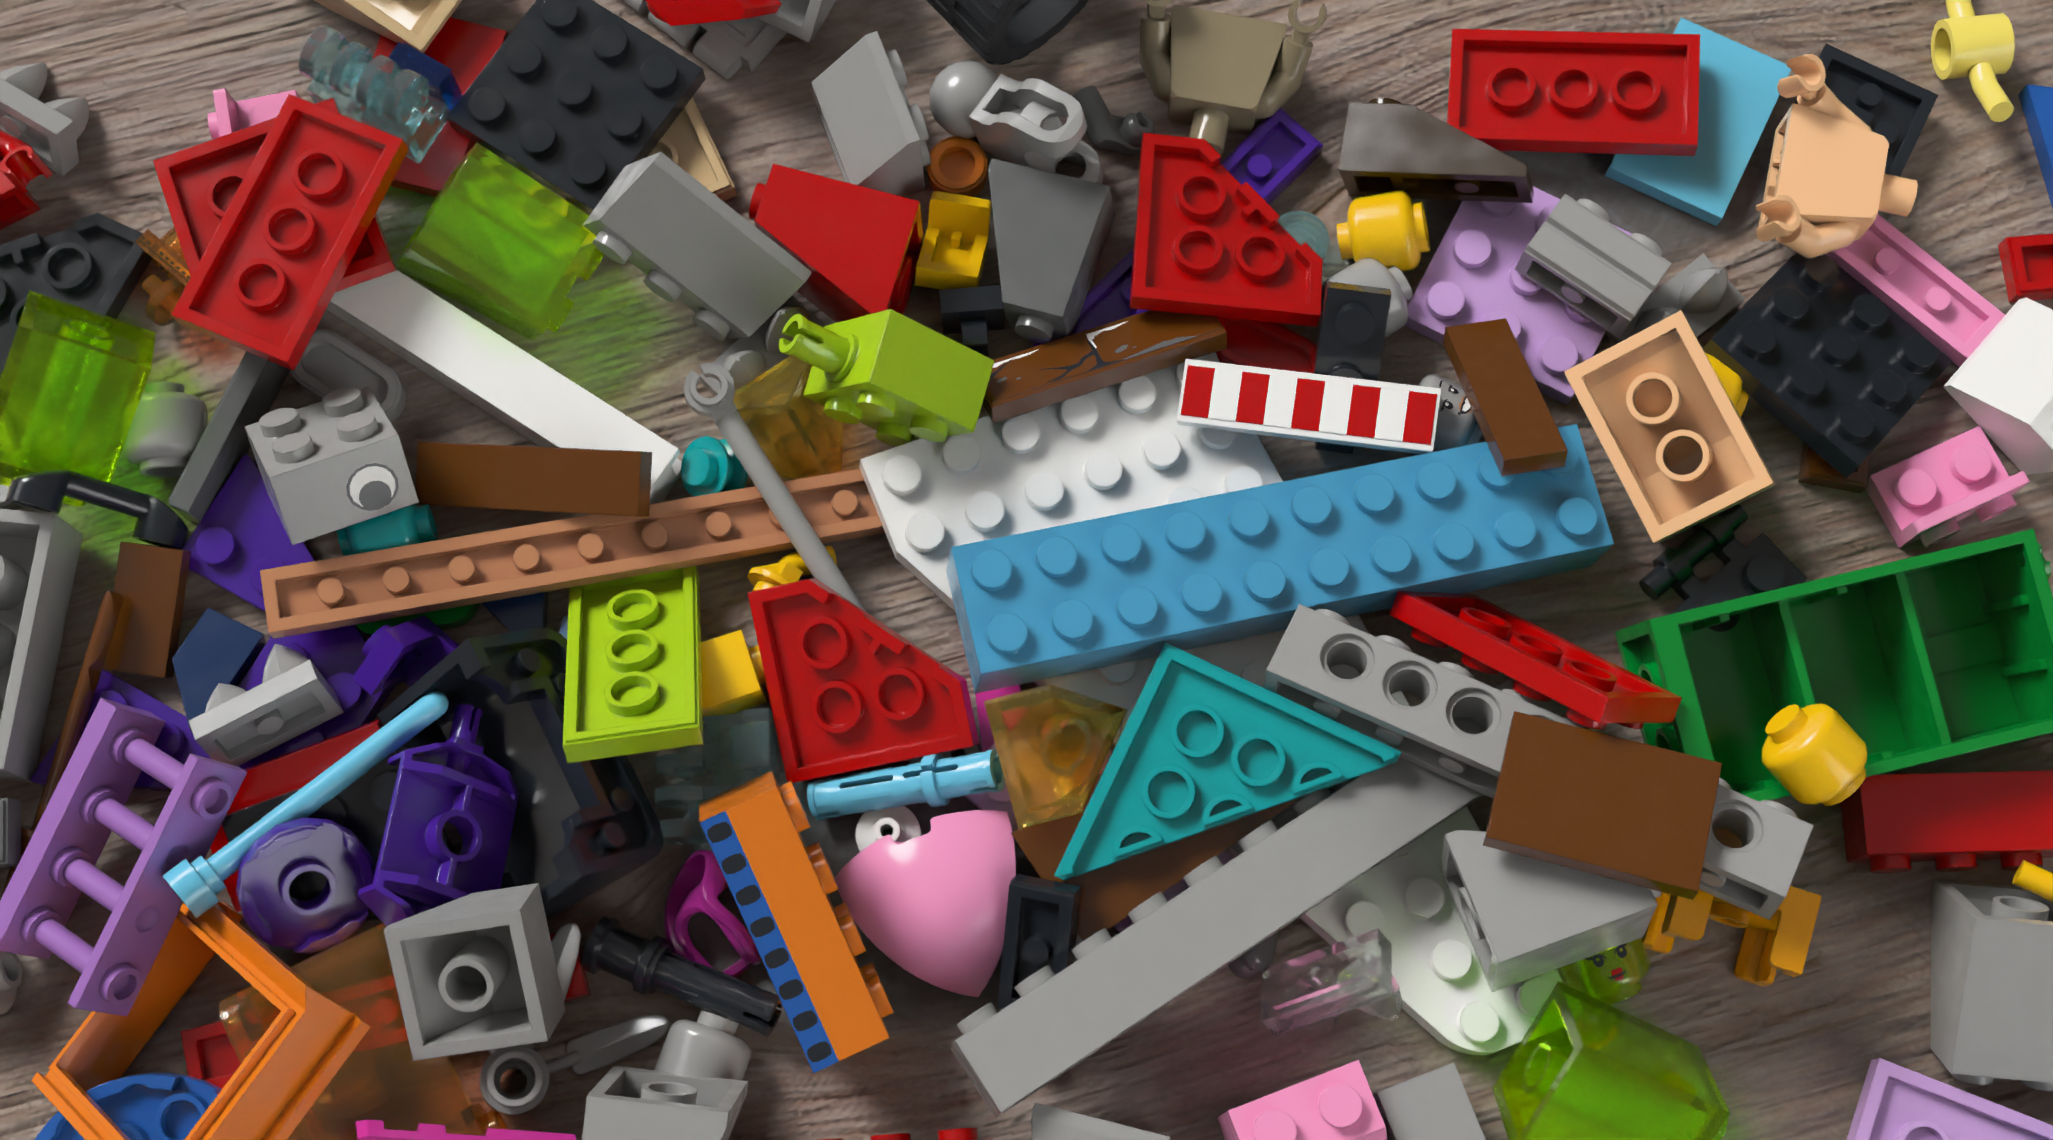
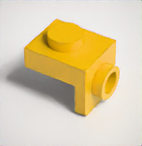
M934 191L929 202L928 227L916 266V286L940 290L979 286L989 247L992 202L990 200L941 191Z

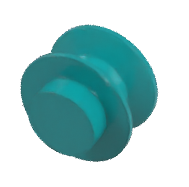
M709 436L699 437L687 447L683 455L681 477L684 487L693 497L742 489L747 483L748 474L726 439L718 440Z

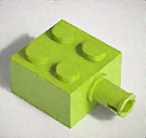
M892 309L824 327L807 320L801 314H795L784 326L781 333L794 339L792 342L785 338L779 339V350L783 354L794 356L812 365L803 396L825 406L823 413L828 417L843 423H862L877 430L875 437L878 440L895 447L921 438L933 442H944L948 436L975 431L994 360Z

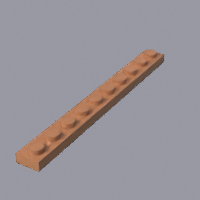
M860 469L784 481V484L823 544L885 533ZM756 486L650 504L649 517L589 514L260 570L268 633L273 639L790 550L795 549Z

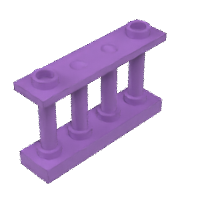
M100 698L0 900V951L49 959L51 954L54 953L81 973L67 1003L75 1009L128 1016L183 904V901L164 879L163 875L184 859L189 864L199 856L205 859L247 772L240 767L194 754H189L185 765L154 746L166 721L149 711ZM141 771L172 789L155 825L125 807ZM112 831L142 851L125 886L95 867ZM82 892L112 912L95 947H92L65 927Z

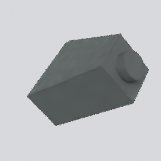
M992 158L988 167L1002 301L1010 329L1014 330L1022 338L1039 344L1073 335L1115 218L1110 187Z

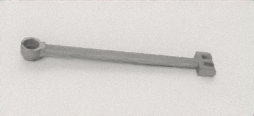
M713 363L700 364L705 378H715L722 385L721 391L714 398L702 397L697 392V386L701 379L696 372L694 373L691 370L686 376L683 386L685 400L691 410L698 415L711 417L813 577L865 611L738 412L733 402L735 397L734 379L728 370ZM976 745L961 749L963 756L980 753ZM956 750L942 752L940 754L944 758H950L952 757L951 754ZM923 756L908 759L907 762L909 765L920 763Z

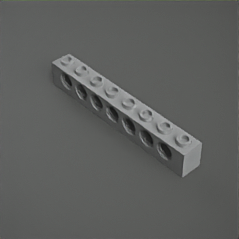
M1301 604L1298 605L1265 673V689L1401 751L1400 758L1491 798L1494 797L1514 711L1601 733L1600 730L1580 725L1568 717L1563 718L1540 708L1532 698L1522 695L1513 689L1498 690L1475 680L1468 670L1450 662H1440L1438 664L1413 653L1410 647L1399 639L1387 635L1375 637L1354 628L1343 616L1328 609H1317L1315 611ZM1339 664L1349 665L1355 668L1360 676L1353 679H1342L1335 676L1329 668ZM1398 691H1408L1418 696L1422 704L1412 707L1404 706L1397 703L1391 694ZM1459 718L1473 719L1480 723L1485 731L1480 734L1465 733L1455 725L1454 720ZM1719 778L1699 889L1770 920L1786 898L1814 825L1798 819L1795 812L1783 804L1769 800L1756 801L1731 790L1730 785L1726 781ZM1722 828L1733 832L1739 838L1742 847L1730 848L1721 844L1714 836L1712 829Z

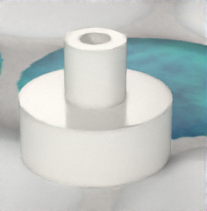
M905 806L865 812L859 819L856 827V843L860 852L884 837L882 835L886 830L893 831L891 836L895 842L904 843L922 836L917 818Z

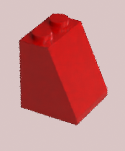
M772 164L767 183H758L754 189L749 207V219L755 221L757 229L812 272L797 292L836 323L889 309L905 315L915 282L917 262L924 241L920 201Z

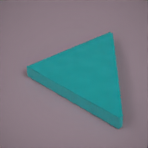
M1165 642L1054 876L1067 881L1397 763L1401 751Z

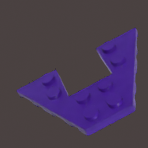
M246 454L243 455L201 522H199L182 550L191 551L189 564L191 572L264 613L265 605L260 570L317 561L305 542L292 545L266 491L257 463ZM356 625L276 639L269 638L239 687L248 691L262 684L267 658L274 644H279L300 652L308 660L312 661L337 694L344 713L238 767L241 769L247 768L374 721L395 686L370 695L352 679L366 658L361 652L367 640ZM103 669L101 671L83 732L100 698L149 711L166 721L154 746L185 765L189 754L211 759L195 741L188 726L186 716ZM60 735L30 779L40 786L44 787ZM141 771L133 787L137 789H151L153 791H172V789Z

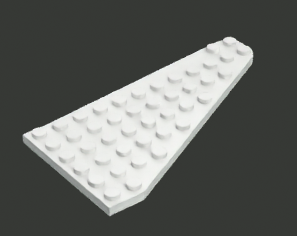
M1215 352L1193 359L1219 362ZM1185 362L994 424L988 415L977 420L974 432L948 436L944 442H933L921 438L860 459L859 466L895 558L954 611L955 607L946 573L951 547L1283 482L1257 434L1178 425L1177 415ZM1359 615L1344 617L1352 627L1368 633ZM1286 630L1184 651L1264 688L1266 669ZM1158 656L1034 682L1114 751ZM1339 664L1329 668L1335 676L1342 679H1353L1360 676L1359 672L1349 665ZM1402 691L1391 694L1397 703L1410 707ZM1350 779L1328 787L1331 794H1334L1352 781ZM1300 800L1270 819L1277 829L1298 817L1292 807ZM1466 806L1300 916V918L1439 1042L1461 1053L1487 1055L1579 1017L1557 969L1491 992L1440 870L1445 834L1456 830L1480 831ZM1238 842L1225 850L1233 858L1244 852Z

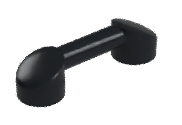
M48 470L17 476L11 480L6 495V500L53 514L60 513L64 497L67 496L138 518L132 538L155 546L182 550L189 534L184 521L170 507L156 497L71 470Z

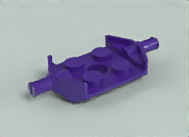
M459 704L455 706L449 740L445 741V743H433L407 749L388 759L387 764L392 766L399 764L377 867L373 884L360 888L357 895L386 926L471 893L501 888L519 792L510 772L484 755V747L475 744L483 711L480 708L474 709L473 705ZM445 822L456 826L463 838V848L460 855L449 851L444 844L442 828Z

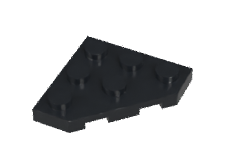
M100 213L74 220V227L44 237L34 233L0 244V374L65 405L159 248V245L152 237Z

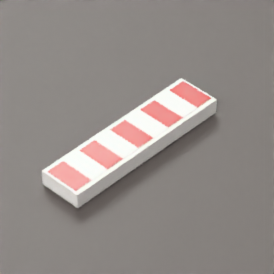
M1185 359L1177 423L1178 425L1426 454L1434 450L1441 388Z

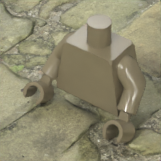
M1144 0L1147 3V13L1141 15L1139 61L1154 96L1161 101L1168 102V119L1175 123L1191 125L1189 137L1205 139L1220 155L1224 151L1227 132L1243 135L1251 134L1258 118L1272 117L1300 88L1313 49V43L1309 41L1311 33L1323 26L1327 19V9L1324 3L1320 7L1317 22L1314 25L1308 26L1302 24L1297 17V9L1301 5L1302 0L1293 1L1288 12L1293 32L1292 35L1285 36L1287 24L1173 5L1171 15L1165 13L1166 5L1171 3L1172 0Z

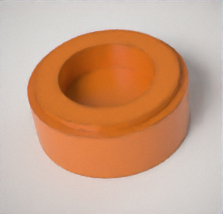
M954 136L941 140L931 149L929 153L931 165L927 166V175L930 186L934 191L974 197L983 189L988 177V163L986 154L978 143L969 138Z

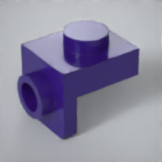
M425 615L394 627L384 625L365 643L361 653L366 658L352 679L370 695L403 682L411 687L459 645Z

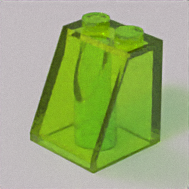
M476 143L455 166L394 264L396 269L403 274L508 329L533 340L543 334L546 329L555 333L560 328L574 305V301L567 298L566 295L577 277L584 281L591 277L605 254L593 244L596 235L583 226L589 217L587 214Z
M29 290L0 375V484L10 486L11 480L17 476L60 469L71 470L110 483L151 371L156 332ZM67 496L63 500L64 504L71 506H85L87 504Z
M1560 981L1555 985L1492 1088L1508 1140H1721L1725 1134L1730 1111L1699 1046Z

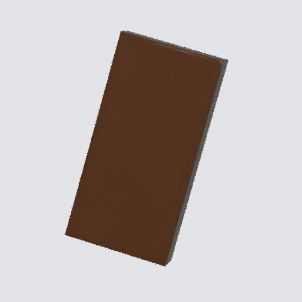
M132 542L120 543L113 592L122 594L124 598L102 669L162 678L173 677L174 666L172 657L177 652L191 551Z

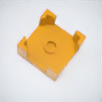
M1790 886L1786 898L1770 920L1700 889L1693 900L1661 892V896L1655 898L1658 905L1644 936L1638 939L1637 946L1661 954H1667L1671 951L1676 936L1691 941L1701 939L1704 935L1708 918L1728 926L1745 928L1734 967V975L1738 979L1766 987L1773 983L1777 969L1783 970V974L1792 977L1802 975L1822 896Z

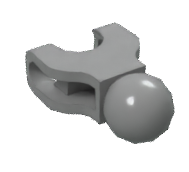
M971 60L950 64L935 77L929 91L930 111L934 120L950 135L966 139L977 136L981 148L1001 161L1056 173L1057 164L1062 159L1086 168L1084 175L1079 179L1099 184L1103 183L1104 173L1097 152L1081 140L1088 126L1082 107L1073 96L1040 79L1027 78L1024 81H1016L1003 74L998 77L986 64ZM1058 116L1067 117L1066 124L1063 125Z

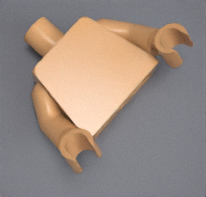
M1806 54L1787 59L1786 65L1795 75L1781 78L1777 85V91L1781 96L1785 98L1797 96L1798 104L1793 103L1775 130L1763 202L1756 205V210L1761 212L1756 235L1757 239L1762 242L1776 239L1779 243L1806 258H1814L1847 247L1853 241L1860 240L1874 223L1878 211L1907 217L1916 199L1918 183L1914 179L1885 173L1889 148L1888 140L1885 136L1872 132L1866 123L1834 95L1824 83L1826 73L1823 62L1814 54Z

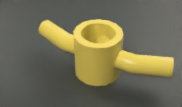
M1945 0L1949 18L1937 21L1931 37L1933 68L1941 80L1969 77L1974 94L1990 119L1994 122L2005 121L2012 115L2014 106L1998 83L1995 74L2006 73L2011 67L2015 50L2012 24L2004 13L1976 16L1971 0Z

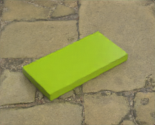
M691 566L570 587L563 749L567 763L703 744L700 576L698 567Z

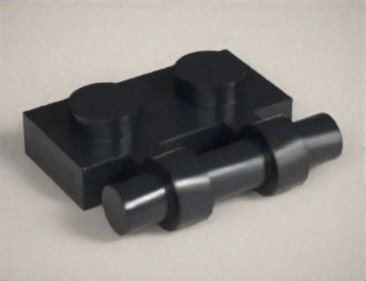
M1737 504L1693 527L1695 533L1677 549L1667 548L1653 560L1654 569L1639 581V585L1644 593L1653 600L1659 599L1672 587L1684 600L1671 613L1673 614L1801 584L1807 580V577L1764 533H1761L1746 548L1738 542L1734 532L1748 520V515L1743 507ZM1713 552L1725 566L1703 584L1694 574L1693 568ZM1740 614L1732 615L1729 621L1709 628L1716 632L1729 631L1738 623Z

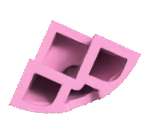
M973 810L936 816L930 820L931 831L928 834L913 838L904 843L895 842L891 835H886L853 857L834 879L843 903L846 902L853 920L870 941L888 958L914 976L950 992L979 997L989 982L1003 950L1009 884L1016 876L1014 838L1011 834L1012 827L1008 812Z

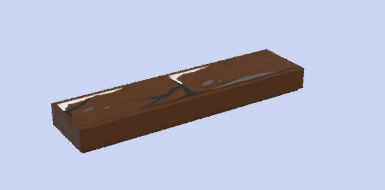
M1148 310L994 359V365L982 404L994 424L1183 363L1185 359H1195L1226 349L1227 332L1217 317Z

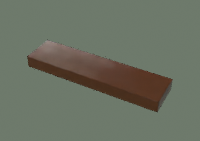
M418 441L415 491L419 502L416 504L649 517L652 452Z

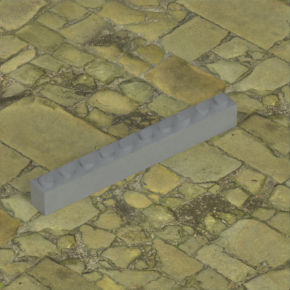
M1509 679L1496 687V689H1513V683ZM1459 718L1454 720L1455 725L1465 733L1480 734L1485 731L1482 725L1473 719ZM1400 757L1397 763L1351 779L1352 782L1334 794H1331L1328 788L1311 793L1292 807L1298 817L1285 826L1277 829L1272 820L1242 838L1238 843L1244 852L1225 865L1221 863L1217 856H1214L1188 873L1183 879L1189 888L1173 899L1167 901L1163 893L1159 892L1128 913L1134 924L1112 938L1106 928L1077 945L1071 950L1077 961L1055 975L1051 967L1047 965L1027 977L1014 987L1021 997L999 1012L990 1002L957 1024L963 1035L954 1041L951 1050L996 1119L1484 794Z

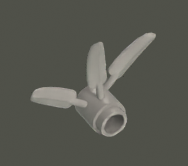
M574 922L566 923L560 927L551 940L563 1000H565L570 986L581 941L579 927ZM650 1015L601 1028L570 1040L565 1046L567 1054L545 1062L533 1050L535 1043L490 1049L491 1055L485 1061L479 1079L482 1098L492 1110L506 1116L525 1114L535 1108L545 1096L550 1074L572 1066L575 1074L585 1075L618 1062L652 1045L665 1036L669 1029L670 1021L664 1016ZM517 1069L525 1075L527 1083L521 1093L509 1095L502 1090L500 1078L507 1070Z

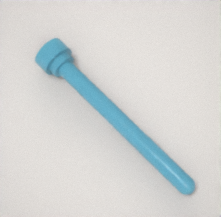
M438 691L427 693L207 860L199 856L189 864L184 859L163 875L164 879L193 915L198 918L219 902L216 895L226 888L223 881L239 870L240 863L254 841L276 825L302 817H309L441 717L448 709L447 697Z

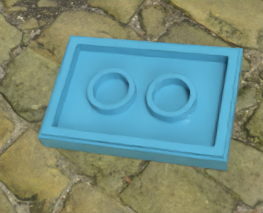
M1681 17L1673 34H1700L1698 146L1695 156L1615 154L1605 176L1717 227L1726 212L1780 94L1777 91L1778 82L1781 78L1788 77L1791 69L1781 61Z

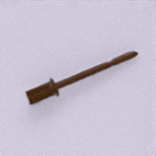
M107 591L103 597L32 827L21 825V858L82 736L100 672L104 665L124 597L122 594ZM17 867L9 869L1 898Z

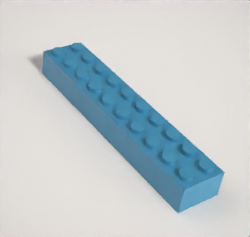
M1573 424L1558 427V431L1568 450L1565 467L1501 476L1487 442L951 547L946 573L974 692L976 694L1159 656L1165 642L1184 651L1286 630L1299 604L1315 611L1317 609H1328L1343 617H1349L1392 608L1398 591L1461 594L1591 567L1614 542L1578 426Z

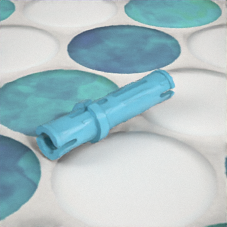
M996 749L954 758H944L940 753L923 756L920 763L810 780L807 788V801L813 817L816 816L817 821L847 814L877 811L927 802L931 807L944 806L949 804L951 798L1003 791L1005 785L1004 765Z

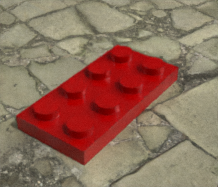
M1452 29L1447 124L1499 151L1695 156L1698 146L1700 34Z
M288 94L171 316L181 325L294 371L409 150L404 140Z
M1398 591L1390 612L1391 616L1413 627L1411 636L1435 647L1447 648L1451 646L1463 653L1461 662L1484 673L1499 674L1501 672L1513 678L1512 688L1515 691L1539 701L1550 702L1553 699L1568 707L1566 716L1569 719L1592 729L1605 730L1608 723H1617L1632 729H1642L1644 723L1673 722L1682 697L1474 594Z

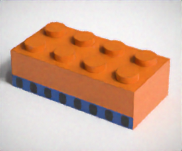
M770 771L699 803L701 827L813 1073L890 1038L883 1020L884 1017L894 1013L888 995L873 962L862 967L859 965L856 956L866 952V949L846 902L835 907L831 903L828 894L838 890V886L819 842L806 847L800 834L801 831L810 828V824L792 782L790 781L779 786L773 772Z

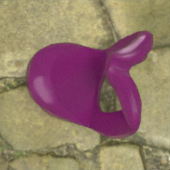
M698 850L680 868L669 889L664 910L667 940L673 946L674 953L713 968L695 948L688 934V921L694 914L702 912L708 915L717 923L733 948L741 956L739 960L721 971L736 978L751 965L756 966L761 963L762 959L746 928L718 900V896L728 887V884L713 851Z

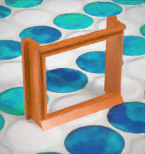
M219 900L213 907L196 918L183 902L128 1016L92 1011L48 1067L50 1069L45 1076L37 1072L31 1081L85 1140H130L86 1091L108 1081L119 1079L216 953L281 1012L184 1140H287L371 1026L357 1014L309 985L239 924L243 916L239 912L236 913L232 906Z

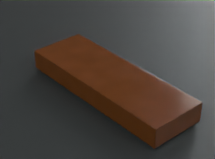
M1506 318L1445 327L1444 347L1501 476L1565 467L1568 450Z

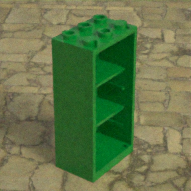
M2029 529L1656 617L1616 631L1615 635L1624 669L1682 697L1673 722L1644 723L1642 729H1640L1644 744L1722 763L1720 778L1730 785L1731 790L1756 801L1791 795L1763 765L1762 747L1768 737L1765 731L1768 722L1780 710L1793 704L1798 705L1800 708L1811 704H1826L1836 710L1867 746V761L1864 766L1866 777L2053 732V596L2048 582L2051 576V564L2043 556V546L2037 543L2034 529ZM1740 614L1738 623L1729 631L1716 632L1709 628L1729 621L1732 615Z

